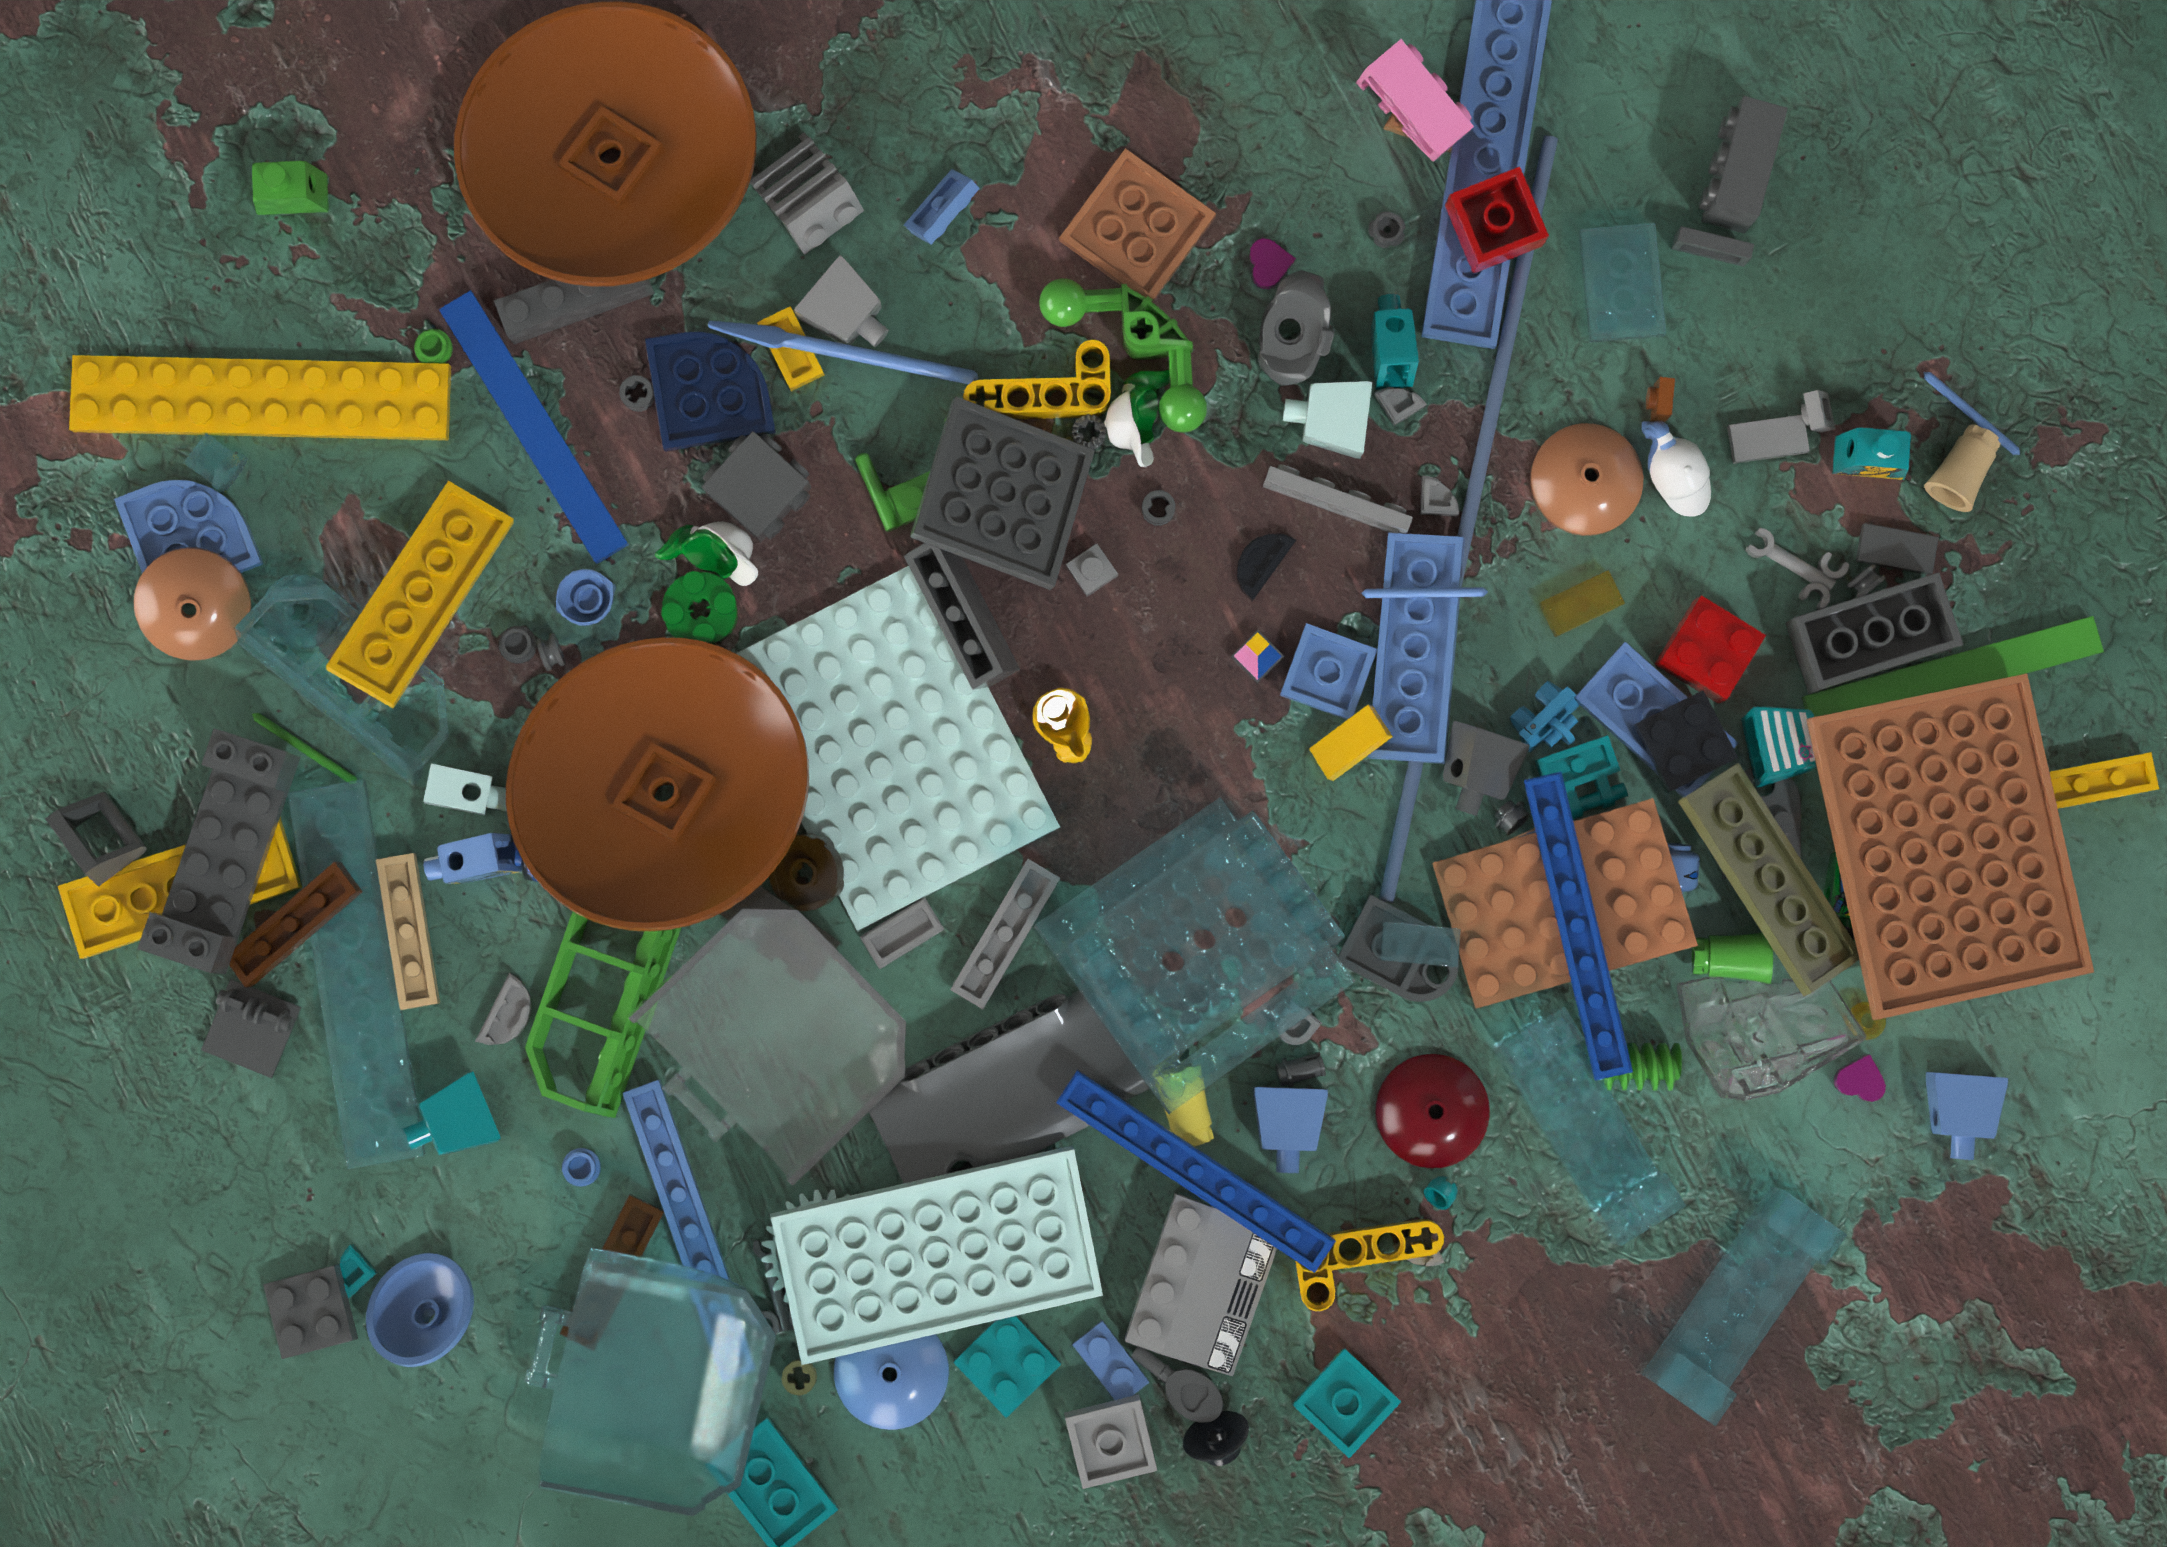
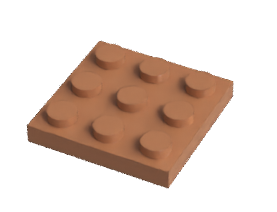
M1125 148L1059 237V241L1118 284H1127V287L1145 297L1149 296L1154 302L1215 219L1216 213Z

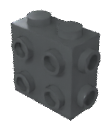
M752 431L748 437L741 435L729 448L731 455L722 465L717 462L706 472L703 480L706 482L701 487L708 496L761 543L766 537L771 540L780 532L785 525L782 519L791 509L797 512L805 505L811 496L808 491L812 487L809 481L806 480L810 474L794 459L790 463L785 461L778 454L782 448L771 437L764 434L760 438Z

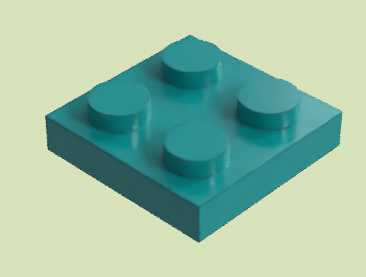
M1017 1316L995 1320L953 1361L1005 1418L1062 1364Z
M1343 1348L1298 1396L1292 1405L1350 1458L1401 1401L1351 1353Z

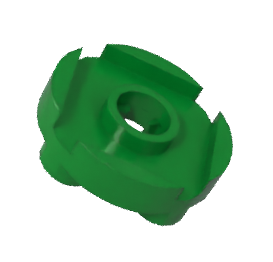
M691 571L676 579L669 586L662 601L661 616L668 631L674 638L699 640L716 645L724 641L735 628L738 620L737 601L733 590L722 578L708 572ZM707 601L710 605L706 608L711 609L707 618L699 616L697 620L693 619L690 613L694 612L690 610L691 605L694 602Z

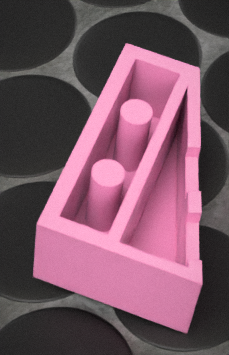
M1400 39L1365 69L1356 84L1363 91L1369 86L1383 100L1378 105L1384 113L1388 114L1392 111L1403 124L1402 131L1434 162L1474 127L1470 122L1472 117L1463 104L1460 102L1454 103L1446 93L1448 88L1441 77L1436 73L1430 74L1422 64L1423 57L1416 47L1410 43L1406 45Z

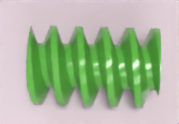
M1628 1043L1627 1047L1633 1072L1602 1079L1607 1090H1612L1615 1080H1619L1622 1090H1627L1630 1080H1634L1637 1090L1642 1091L1645 1080H1649L1652 1090L1657 1091L1660 1080H1665L1668 1091H1673L1675 1081L1679 1080L1682 1071L1680 1044L1674 1043L1669 1051L1666 1043H1659L1654 1052L1651 1043H1643L1639 1052L1635 1043Z

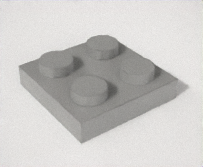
M1139 1394L1064 1413L1082 1489L1157 1471Z

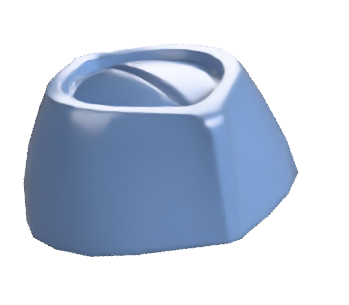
M591 569L573 571L565 576L559 584L556 594V610L564 618L579 626L596 624L611 610L616 585L599 572Z

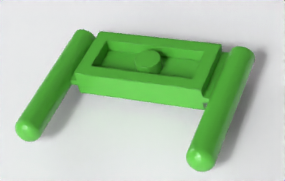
M867 453L857 455L855 462L886 532L915 521L930 471L884 491L870 456Z

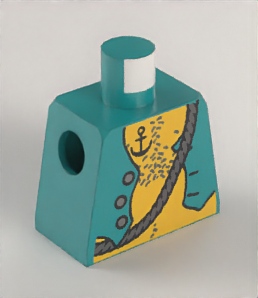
M1855 428L1835 436L1832 474L1904 480L1909 469L1911 432ZM1850 446H1854L1853 453L1850 457Z

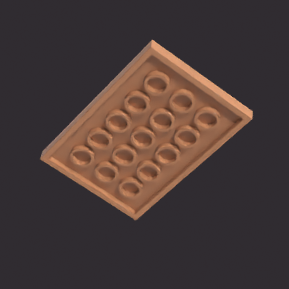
M1654 798L1574 821L1609 971L1698 946ZM1536 832L1432 863L1475 1009L1571 982Z

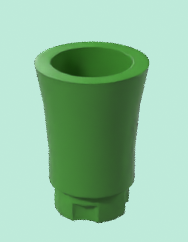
M1762 932L1727 936L1708 935V938L1696 937L1698 946L1692 947L1691 953L1692 974H1707L1708 977L1735 978L1771 984L1773 949Z

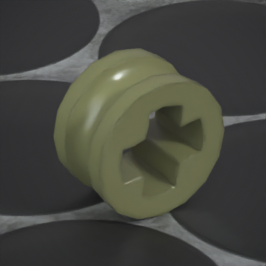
M797 1359L785 1367L781 1380L786 1391L800 1396L812 1390L817 1381L816 1368L812 1363L802 1365L801 1359ZM794 1367H802L803 1373L810 1375V1381H805L802 1388L797 1387L796 1381L789 1380V1373L794 1374L795 1372Z

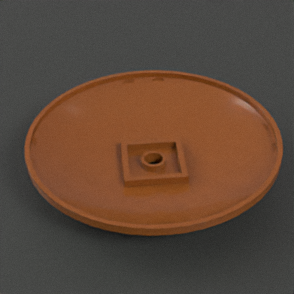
M619 1L594 2L564 8L535 20L510 36L485 61L472 80L458 114L454 136L455 169L466 205L478 226L494 245L516 263L534 273L564 283L592 287L617 286L647 280L676 268L702 251L720 234L737 211L748 189L756 157L757 131L750 96L740 73L723 49L705 32L679 16L655 7ZM606 150H619L621 155L616 162L608 164L601 161V156Z
M665 637L643 639L610 648L585 660L559 679L539 700L521 728L513 747L506 780V809L513 841L525 865L541 886L559 903L593 922L630 931L671 930L702 922L730 909L749 896L771 875L788 852L800 827L808 799L809 759L806 742L795 713L780 689L759 668L734 652L699 640ZM663 785L673 786L674 793L669 800L661 802L655 799L658 788Z

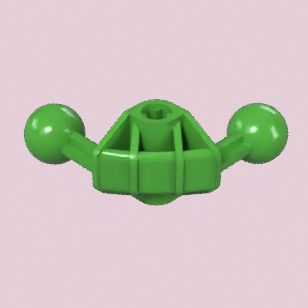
M1059 278L1049 282L1042 290L1039 298L1041 313L1049 323L1059 327H1067L1076 324L1087 312L1122 311L1123 347L1131 358L1149 360L1169 357L1170 388L1162 395L1159 402V414L1163 423L1169 429L1180 433L1193 431L1202 424L1207 414V403L1203 394L1193 386L1191 361L1193 342L1187 339L1177 326L1178 322L1174 318L1171 319L1162 309L1152 303V298L1139 294L1127 287V284H1121V288L1084 290L1080 284L1067 278ZM1142 332L1146 339H1138L1136 333Z

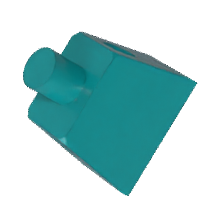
M1397 294L1382 295L1378 298L1379 311L1374 312L1371 325L1375 390L1388 387H1413L1419 358L1412 309H1401L1400 296Z
M473 1071L421 1102L418 1108L423 1120L402 1128L411 1150L432 1141L438 1156L492 1144L501 1139Z

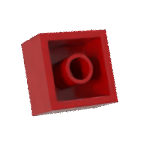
M1520 166L1451 193L1445 203L1446 210L1473 274L1540 248L1549 237Z
M1701 595L1693 600L1654 664L1698 692L1704 690L1708 698L1719 704L1728 699L1766 635Z

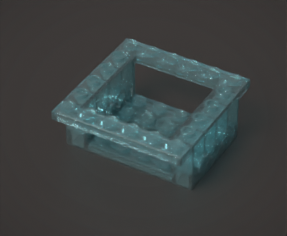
M1221 797L1039 921L1034 927L1168 1114H1171L1355 982L1333 952L1334 948L1344 938V933L1256 813L1251 811L1237 821ZM1230 908L1242 910L1246 916L1245 925L1239 928L1230 926L1226 922L1225 912ZM1198 930H1208L1215 938L1214 946L1207 950L1200 949L1194 942V933ZM1170 951L1177 952L1183 958V968L1176 972L1167 970L1163 966L1162 956ZM1298 971L1301 976L1300 979L1181 1062L1179 1060L1184 1051L1192 1044Z

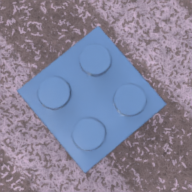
M1306 623L1280 696L1348 720L1355 713L1377 649Z

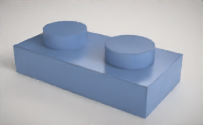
M951 169L905 222L904 226L911 234L932 245L946 231L947 226L956 215L970 203L971 198L980 188L972 179Z
M1103 1320L1072 1343L1073 1347L1114 1400L1133 1396L1149 1383L1148 1378Z

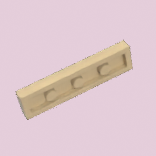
M415 853L376 859L400 1010L440 1004L417 856Z

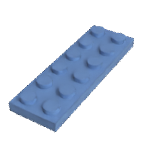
M1388 533L1383 589L1461 588L1465 547L1464 537ZM1460 597L1382 598L1373 707L1393 737L1369 754L1368 757L1370 759L1445 764Z

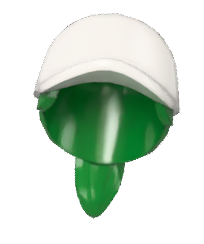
M1169 370L1142 371L1130 375L1124 382L1122 394L1110 404L1106 420L1104 421L1110 442L1118 448L1133 450L1141 467L1151 465L1154 459L1149 443L1154 439L1152 425L1158 411L1156 390L1170 383Z
M713 522L701 527L684 525L674 531L666 543L655 552V557L660 560H672L683 554L697 568L715 572L724 579L729 577L741 586L752 584L758 576L757 568L749 560L753 551V542L750 536L738 526L728 522Z

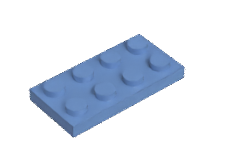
M1624 642L1574 698L1581 707L1659 776L1634 724L1688 697L1629 644ZM1725 731L1733 748H1735L1738 742ZM1713 771L1675 789V791L1684 798L1698 789Z

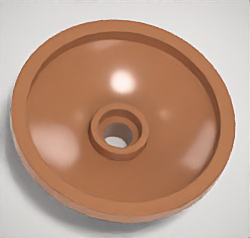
M1575 424L1557 431L1540 447L1531 467L1530 486L1538 509L1554 526L1575 535H1599L1615 529L1633 513L1639 503L1643 490V469L1639 456L1633 446L1615 430L1598 424ZM1585 470H1594L1597 473V480L1593 482L1588 481L1584 475Z
M187 547L166 552L156 558L145 569L136 585L134 611L141 631L156 648L179 659L205 660L224 653L240 639L249 622L251 597L244 577L228 559L207 549ZM185 603H191L195 606L196 613L194 615H187L183 611L182 607Z

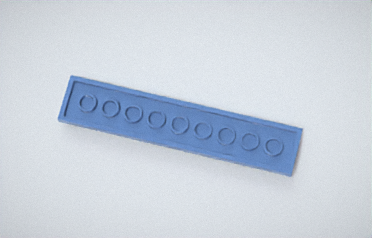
M1475 0L1459 102L1469 111L1472 117L1470 122L1474 127L1452 146L1421 332V337L1489 349H1495L1497 346L1510 259L1473 274L1446 210L1445 203L1449 194L1519 166L1524 175L1552 0Z

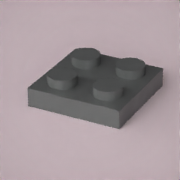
M340 1264L263 1284L282 1359L358 1339Z

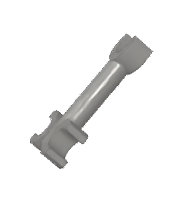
M1759 528L1755 535L1764 540L1765 546L1763 549H1757L1755 546L1749 545L1745 549L1747 554L1753 558L1767 556L1811 582L1801 590L1799 599L1803 601L1809 596L1811 591H1815L1820 596V602L1817 604L1816 609L1821 610L1825 608L1830 602L1829 591L1834 586L1836 580L1847 573L1849 564L1844 562L1837 572L1831 571L1827 563L1832 554L1827 552L1819 559L1818 566L1815 568L1774 544V537L1767 529Z

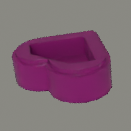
M1262 238L1255 241L1250 248L1249 254L1250 261L1254 265L1252 271L1254 283L1262 289L1274 288L1294 264L1296 258L1270 239Z
M1866 1054L1842 1067L1834 1076L1835 1088L1840 1093L1850 1096L1857 1095L1863 1101H1877L1883 1097L1886 1091L1885 1081L1870 1054Z

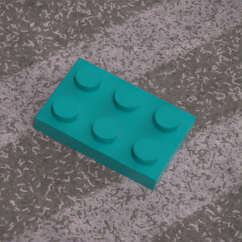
M769 1417L706 1466L768 1547H793L839 1509Z

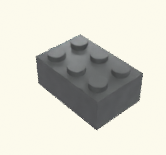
M1744 96L1736 107H1730L1728 115L1723 117L1717 138L1723 139V142H1721L1718 152L1715 151L1713 153L1708 173L1713 174L1709 186L1704 188L1701 195L1699 209L1704 210L1701 222L1745 233L1760 216L1788 110L1787 107Z

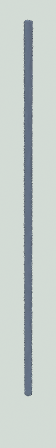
M1543 136L1531 192L1541 216L1558 138L1553 136ZM1534 250L1519 255L1514 270L1457 534L1458 537H1464L1465 539L1461 587ZM1408 761L1379 899L1384 902L1394 903L1424 762Z

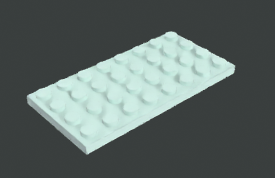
M1073 1146L770 1214L802 1365L1103 1296Z

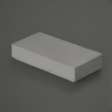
M1802 415L1732 424L1727 427L1733 464L1805 454L1810 451L1806 425Z
M924 897L863 934L860 938L878 968L882 969L945 929Z

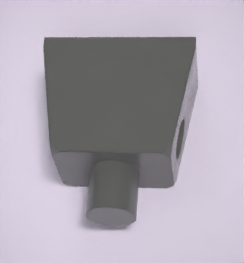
M1454 721L1443 779L1444 782L1462 787L1455 809L1477 816L1484 795L1500 800L1506 798L1530 745L1475 726Z

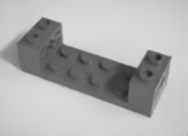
M215 728L213 729L201 763L203 766L212 768L163 913H149L137 948L138 950L209 973H227L299 764L300 756Z

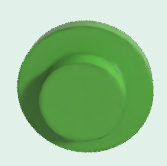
M428 329L417 337L414 351L422 363H446L452 355L453 345L445 332L439 329Z

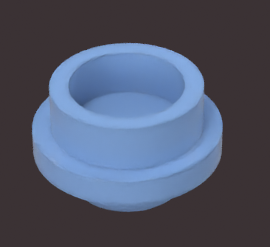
M577 1148L570 1151L562 1163V1173L565 1179L570 1184L579 1187L592 1184L598 1178L601 1170L598 1156L586 1148Z

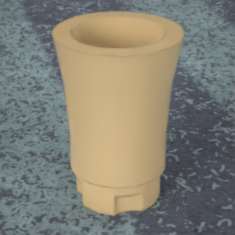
M1969 425L1964 434L1959 436L1938 470L1925 483L1924 488L1926 492L1946 507L1961 512L1971 511L1987 471L1996 458V451L2001 444L1998 440L1999 437L1989 429L1977 425Z

